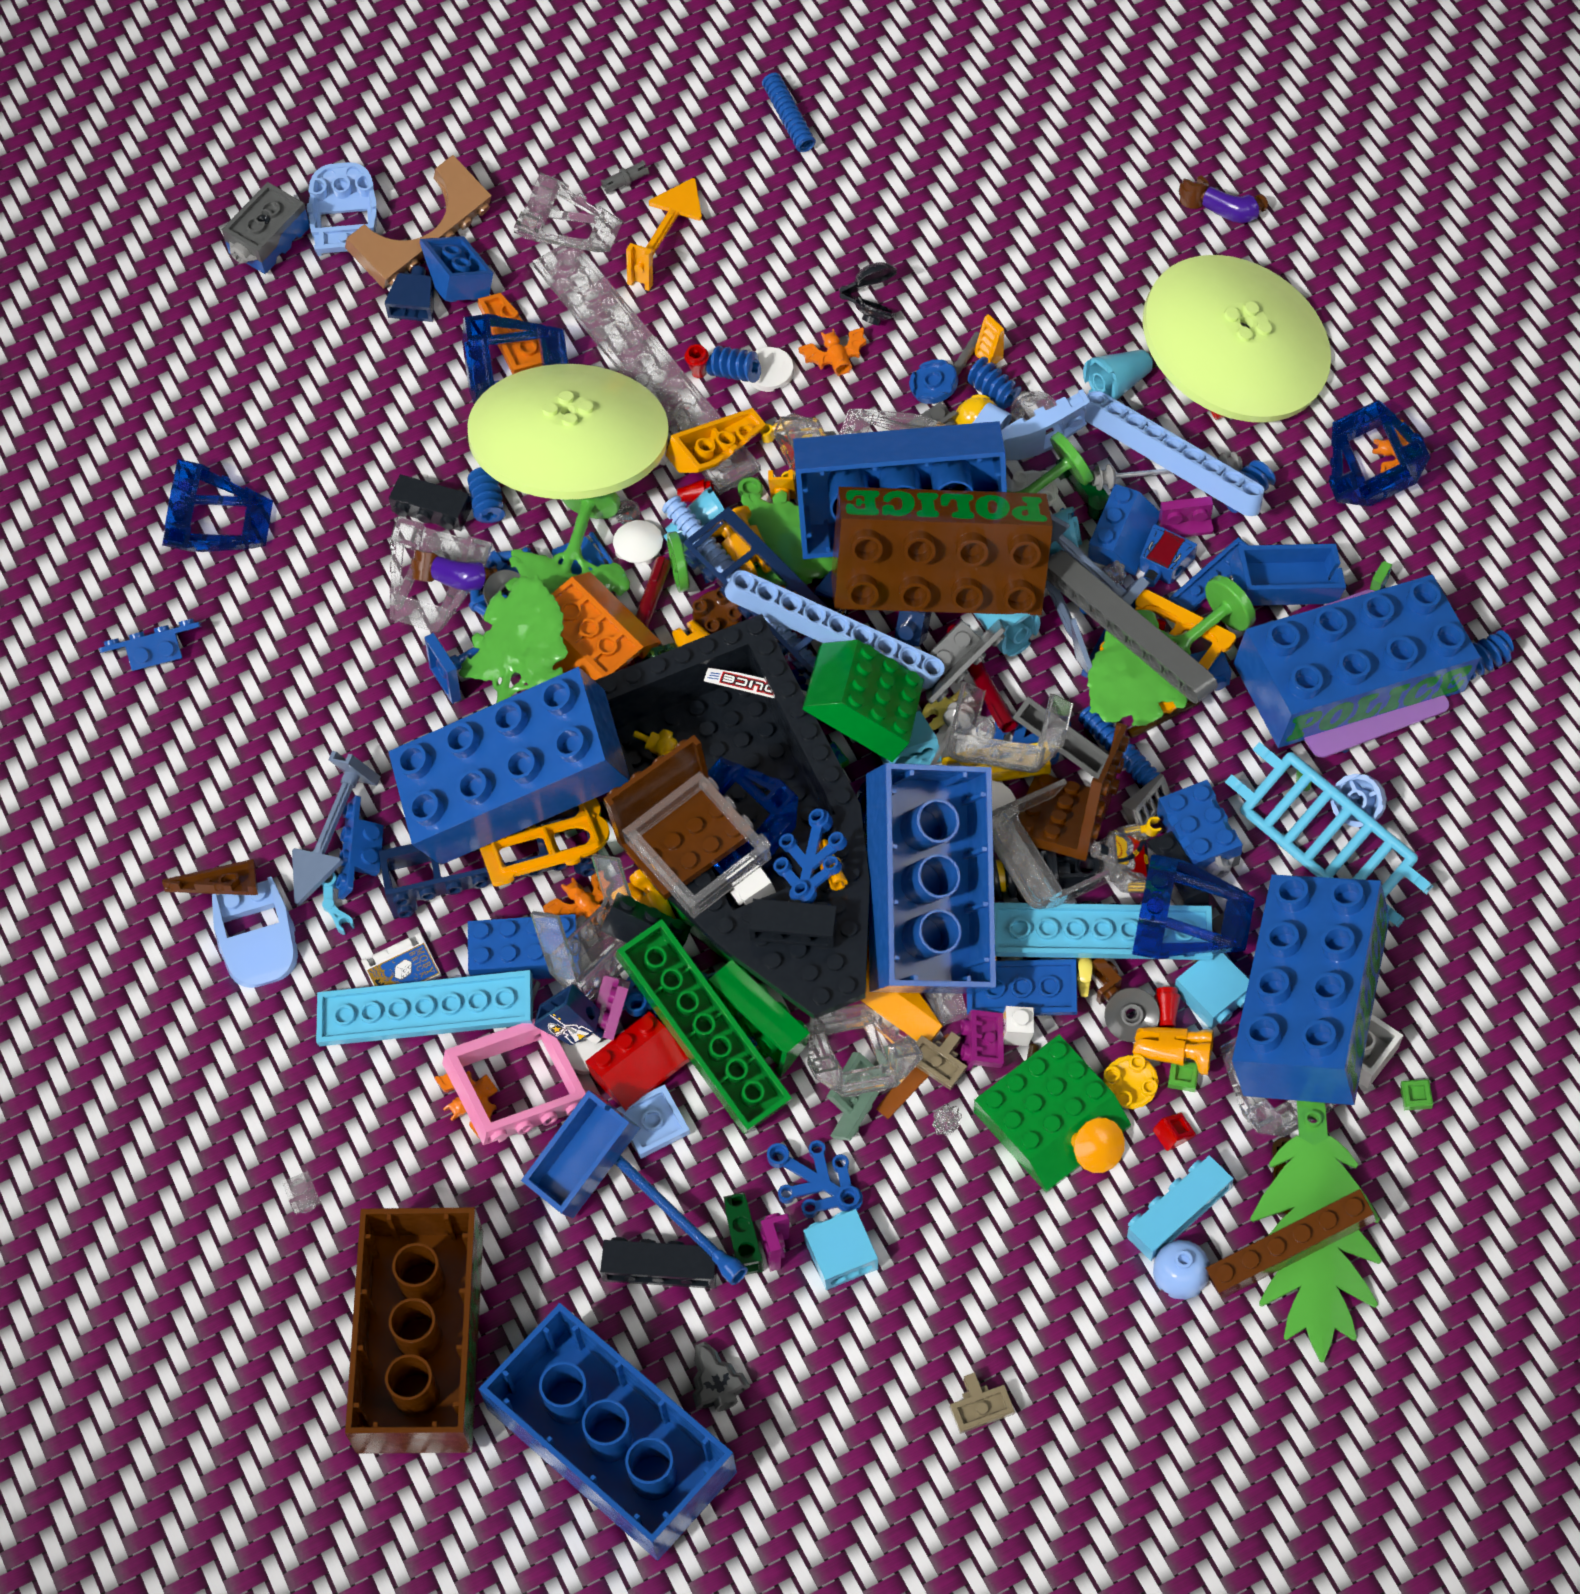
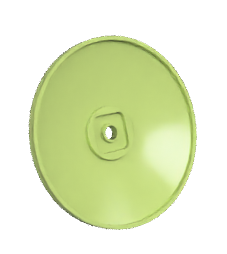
M1196 256L1180 261L1163 272L1146 298L1143 310V330L1146 343L1156 364L1177 389L1197 404L1212 412L1247 422H1273L1287 419L1306 409L1319 395L1327 381L1331 366V350L1322 321L1314 308L1296 288L1267 268L1231 256ZM1241 323H1245L1249 328L1242 326Z
M545 365L512 374L491 386L480 396L474 404L468 419L469 447L473 457L486 473L514 490L550 499L593 498L627 488L647 476L657 466L668 444V419L662 404L656 396L642 384L628 376L590 365Z

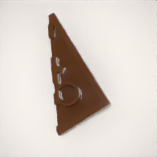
M254 859L162 880L165 892L258 895Z

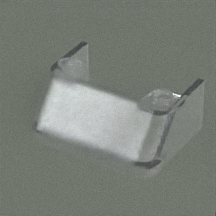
M962 681L947 744V752L952 759L964 763L1035 773L1047 764L1064 746L1073 703L1055 694H1050L1042 732L1037 745L994 739L996 730L994 722L987 717L980 716L986 691Z

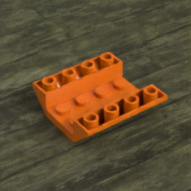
M591 572L572 576L552 593L560 606V611L564 615L562 621L564 629L560 636L563 637V643L568 651L566 657L553 666V670L562 667L563 673L580 667L593 680H597L623 669L637 656L643 659L661 643Z

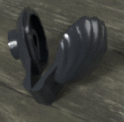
M885 262L872 263L865 266L856 275L854 283L840 288V298L853 302L856 308L863 313L862 320L873 325L880 326L882 320L894 319L897 316L893 310L881 304L856 297L852 293L866 286L889 280L897 274V268Z

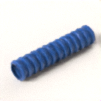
M776 72L768 74L762 80V86L765 88L779 118L784 124L797 151H809L816 143L813 134L781 75Z
M1088 706L1080 713L1078 721L1081 724L1084 723L1083 726L1089 729V733L1094 735L1096 740H1100L1099 743L1105 746V749L1109 752L1115 732L1114 724L1112 722H1104L1098 713L1092 714L1090 712L1091 707ZM1129 741L1126 752H1123L1122 758H1125L1123 768H1126V772L1132 774L1131 777L1137 780L1139 785H1143V788L1161 773L1157 772V769L1151 766V763L1146 761L1145 756L1140 755L1141 752L1135 749V746L1130 744Z

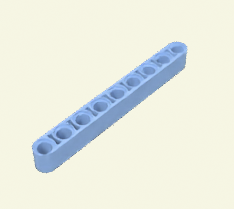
M1092 391L1087 394L1090 404L1086 406L1085 421L1245 516H1256L1260 513L1264 494L1262 485L1100 391Z
M744 570L736 571L725 587V595L731 602L759 615L763 614L764 617L821 643L858 639L865 644L871 645L878 652L894 659L908 670L916 672L924 679L922 686L924 689L932 688L944 673L945 667L939 658Z

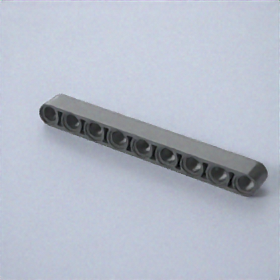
M1059 550L1049 557L1046 579L1187 699L1197 704L1217 689L1218 684L1215 677L1206 668L1064 550Z

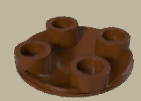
M721 587L703 594L692 605L693 620L710 634L740 623L743 617L737 609L739 605L729 601L719 591Z

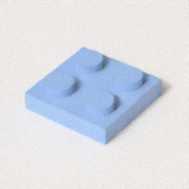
M665 1084L645 1094L631 1105L626 1112L621 1106L616 1108L640 1127V1130L631 1142L641 1159L690 1134V1129Z

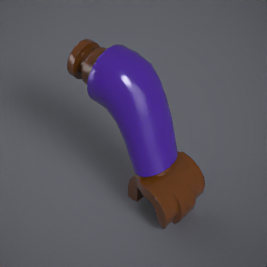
M1202 175L1197 177L1196 183L1189 179H1183V183H1180L1179 186L1180 203L1190 209H1198L1204 206L1215 214L1236 223L1251 222L1258 218L1260 212H1264L1268 208V201L1264 195L1258 194L1255 197L1251 195L1233 196L1209 187V182Z
M417 549L414 550V557L411 558L410 566L413 569L412 579L425 582L436 580L446 586L463 591L481 590L489 576L497 572L496 568L484 567L481 562L454 561L438 556L433 552Z

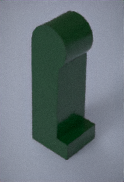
M1057 460L1056 465L1060 463L1062 460ZM1069 470L1065 471L1058 477L1060 481L1068 478L1088 507V515L1094 520H1099L1109 495L1103 487L1099 491L1096 486L1092 485V482L1085 486Z
M745 1193L723 1196L735 1258L747 1267L746 1275L763 1272V1260Z

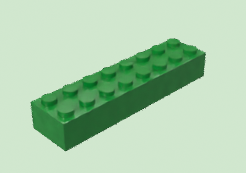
M662 919L617 950L615 957L744 1135L789 1104L792 1099L790 1094Z

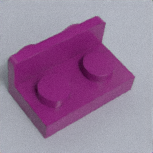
M1212 497L1161 502L1160 526L1181 537L1212 534Z
M607 974L603 976L595 1005L600 1008L601 1012L597 1026L604 1030L603 1038L613 1040L631 981Z
M971 1010L967 1017L962 1019L960 1033L964 1035V1044L961 1047L960 1057L964 1064L967 1065L966 1070L970 1071L974 1065L1001 1068L1004 1064L1003 1013Z
M773 1213L766 1216L764 1220H761L760 1241L770 1272L781 1269V1259L785 1258L783 1250L785 1248L784 1240L789 1238L790 1225L788 1214Z

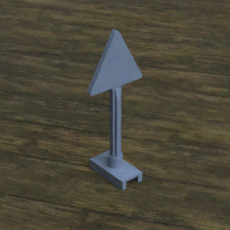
M1051 514L1053 524L1051 544L1056 541L1066 553L1126 603L1131 605L1148 586L1149 582L1142 576L1126 589L1119 583L1116 584L1072 541L1063 535L1070 525Z
M1046 579L1045 588L1049 592L1066 632L1073 640L1075 658L1088 674L1092 664L1076 618H1072L1061 592Z
M332 751L329 757V761L342 770L344 775L340 782L342 785L314 851L310 852L296 848L292 850L294 903L298 906L343 864L341 858L325 855V852L352 788L356 787L357 782L377 786L381 776L352 754H348L345 759L338 752Z

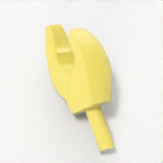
M961 689L949 699L945 696L940 702L935 700L932 704L928 703L924 707L922 714L925 719L931 714L937 715L929 723L933 731L945 724L943 715L950 703L956 702L964 695Z
M1076 958L1077 987L1081 997H1088L1092 976V959Z

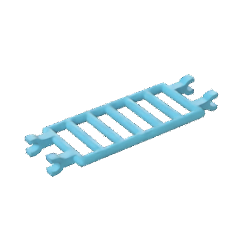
M1259 742L1253 751L1274 769L1258 788L1252 792L1232 774L1225 781L1228 786L1246 800L1240 808L1241 814L1316 877L1334 878L1333 876L1370 833L1373 832L1384 843L1352 879L1366 880L1387 854L1394 849L1405 859L1383 883L1382 888L1385 898L1404 876L1426 895L1434 887L1412 868L1418 860L1416 853L1293 752H1288L1281 760ZM1292 765L1303 775L1264 819L1253 810L1254 807ZM1313 782L1323 792L1284 836L1273 825L1308 784ZM1332 798L1343 809L1304 853L1293 842ZM1353 815L1363 826L1329 866L1323 869L1313 859L1347 819ZM1386 904L1390 917L1389 920L1399 927L1405 919Z

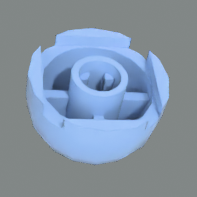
M1348 775L1335 785L1340 792L1374 820H1378L1386 809L1387 797L1385 789L1378 780L1369 775ZM1331 798L1332 810L1337 816L1343 807ZM1353 815L1345 822L1353 827L1363 826Z
M1176 1240L1169 1242L1158 1252L1153 1264V1277L1157 1287L1168 1293V1296L1174 1299L1186 1300L1196 1297L1207 1285L1210 1276L1206 1267L1210 1266V1262L1206 1253L1199 1245L1191 1241Z

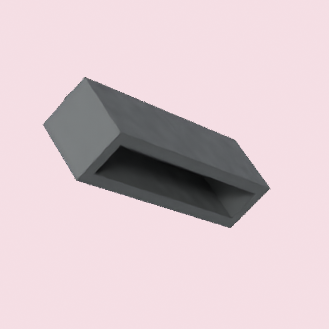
M1027 697L1013 716V719L1091 776L1099 779L1109 754L1035 700Z

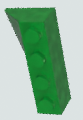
M731 960L709 978L708 983L731 1015L737 1019V1023L747 1037L755 1039L760 1047L758 1052L764 1059L769 1056L777 1064L778 1067L774 1070L781 1077L806 1047L810 1032L802 1021L796 1020L789 1014L788 1009L783 1003L776 1002L769 995L764 985L757 984L744 967L737 965Z

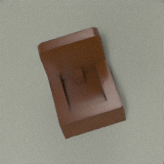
M1096 958L1092 961V974L1103 985L1097 991L1096 1001L1101 1005L1106 1000L1109 1001L1116 992L1121 990L1122 978L1118 975V970L1111 961L1107 962L1104 958Z

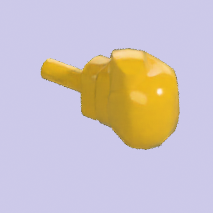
M666 729L660 731L659 734L652 732L650 736L635 731L633 737L646 742L645 749L658 757L668 754L678 744L677 740L672 737L673 732Z

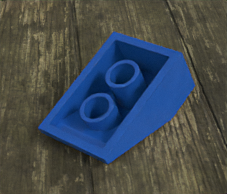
M464 236L420 239V246L435 289L445 301L478 300V298L490 295L493 271Z

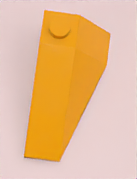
M750 408L671 435L665 456L679 473H698L720 465L766 427V424L757 412Z
M868 944L866 997L860 1001L914 1040L918 1041L922 1035L932 1042L943 1025L920 993L869 992Z

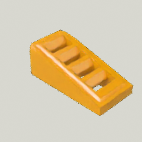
M988 314L983 320L975 346V355L979 359L985 356L988 358V363L993 362L997 364L1003 359L1004 328Z

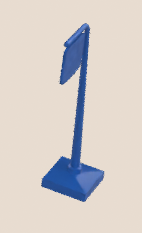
M593 532L589 533L593 540L592 542L586 537L583 538L581 552L586 561L597 567L604 564L603 559H606L609 564L614 563ZM569 543L553 549L552 556L554 557V555L564 552ZM594 543L596 544V546L598 547V549H599V550L601 551V553L603 554V557H601V555L599 554L598 550H597V549L595 548V546L593 545ZM561 558L558 564H562L564 559ZM576 560L573 561L571 566L572 574L579 575L582 573V568ZM429 634L424 637L429 668L453 704L461 700L457 670L461 669V664L467 657L471 659L479 649L473 647L459 656L453 655L450 657L435 634Z

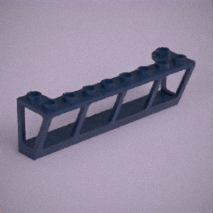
M729 506L683 542L684 560L694 570L697 567L701 569L702 574L710 582L715 580L721 586L719 591L725 598H727L725 587L728 584L726 579L757 555L787 585L785 589L827 607ZM726 523L751 550L720 573L702 556L697 548ZM742 606L737 607L746 619L759 615ZM767 622L783 655L788 654L794 660L792 662L794 668L800 674L805 672L811 680L814 668L799 652L814 639L807 636L796 646H791Z
M576 806L536 823L535 826L541 827L573 818L578 814L579 807ZM586 831V832H587V836H588V840H589V839H590V834L588 833V831ZM537 838L540 852L538 856L507 862L504 865L509 866L548 855L544 840ZM412 844L379 851L385 895L393 918H408L412 916L418 909L417 900L428 901L439 895H454L462 890L470 888L480 889L492 884L486 867L441 877L439 863ZM598 851L590 856L581 858V861L574 865L575 872L588 877L602 870ZM427 862L432 863L434 874L432 880L397 888L392 887L390 871ZM562 863L559 865H555L524 875L514 877V879L523 876L533 877L539 875L541 872L550 870L560 871L572 865H566L565 863Z

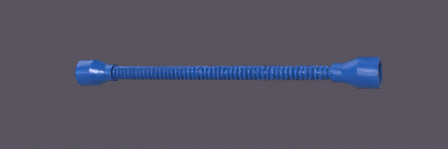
M620 1155L614 1164L712 1257V1261L718 1266L721 1275L731 1285L739 1283L747 1274V1267L737 1258L727 1255L723 1250H719Z

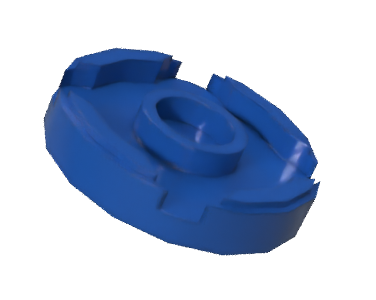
M941 359L930 360L919 366L920 369L911 374L909 381L910 390L918 401L925 404H935L946 400L954 393L959 379L954 366Z

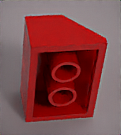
M649 1011L585 1062L593 1080L626 1112L631 1105L688 1063L689 1058L668 1029Z

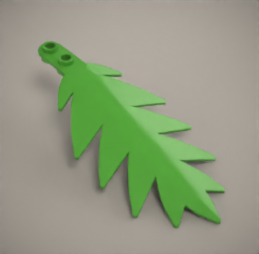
M1296 1101L1299 1136H1295L1283 1145L1269 1163V1166L1273 1168L1290 1160L1263 1194L1250 1220L1255 1222L1292 1209L1281 1219L1269 1235L1359 1189L1361 1190L1340 1162L1353 1168H1357L1358 1163L1340 1142L1328 1136L1325 1103ZM1308 1119H1314L1317 1122L1311 1123L1308 1121ZM1362 1191L1365 1199L1367 1200L1371 1210L1374 1213L1376 1220L1375 1223H1378L1380 1219L1376 1214L1374 1208L1372 1207L1371 1203L1369 1202L1367 1196ZM1359 1230L1279 1270L1259 1301V1306L1263 1307L1300 1287L1287 1318L1284 1339L1289 1340L1306 1328L1310 1343L1321 1363L1325 1361L1335 1329L1352 1341H1355L1357 1338L1352 1317L1338 1288L1374 1308L1378 1305L1365 1281L1352 1263L1340 1251H1345L1377 1264L1381 1263V1258Z

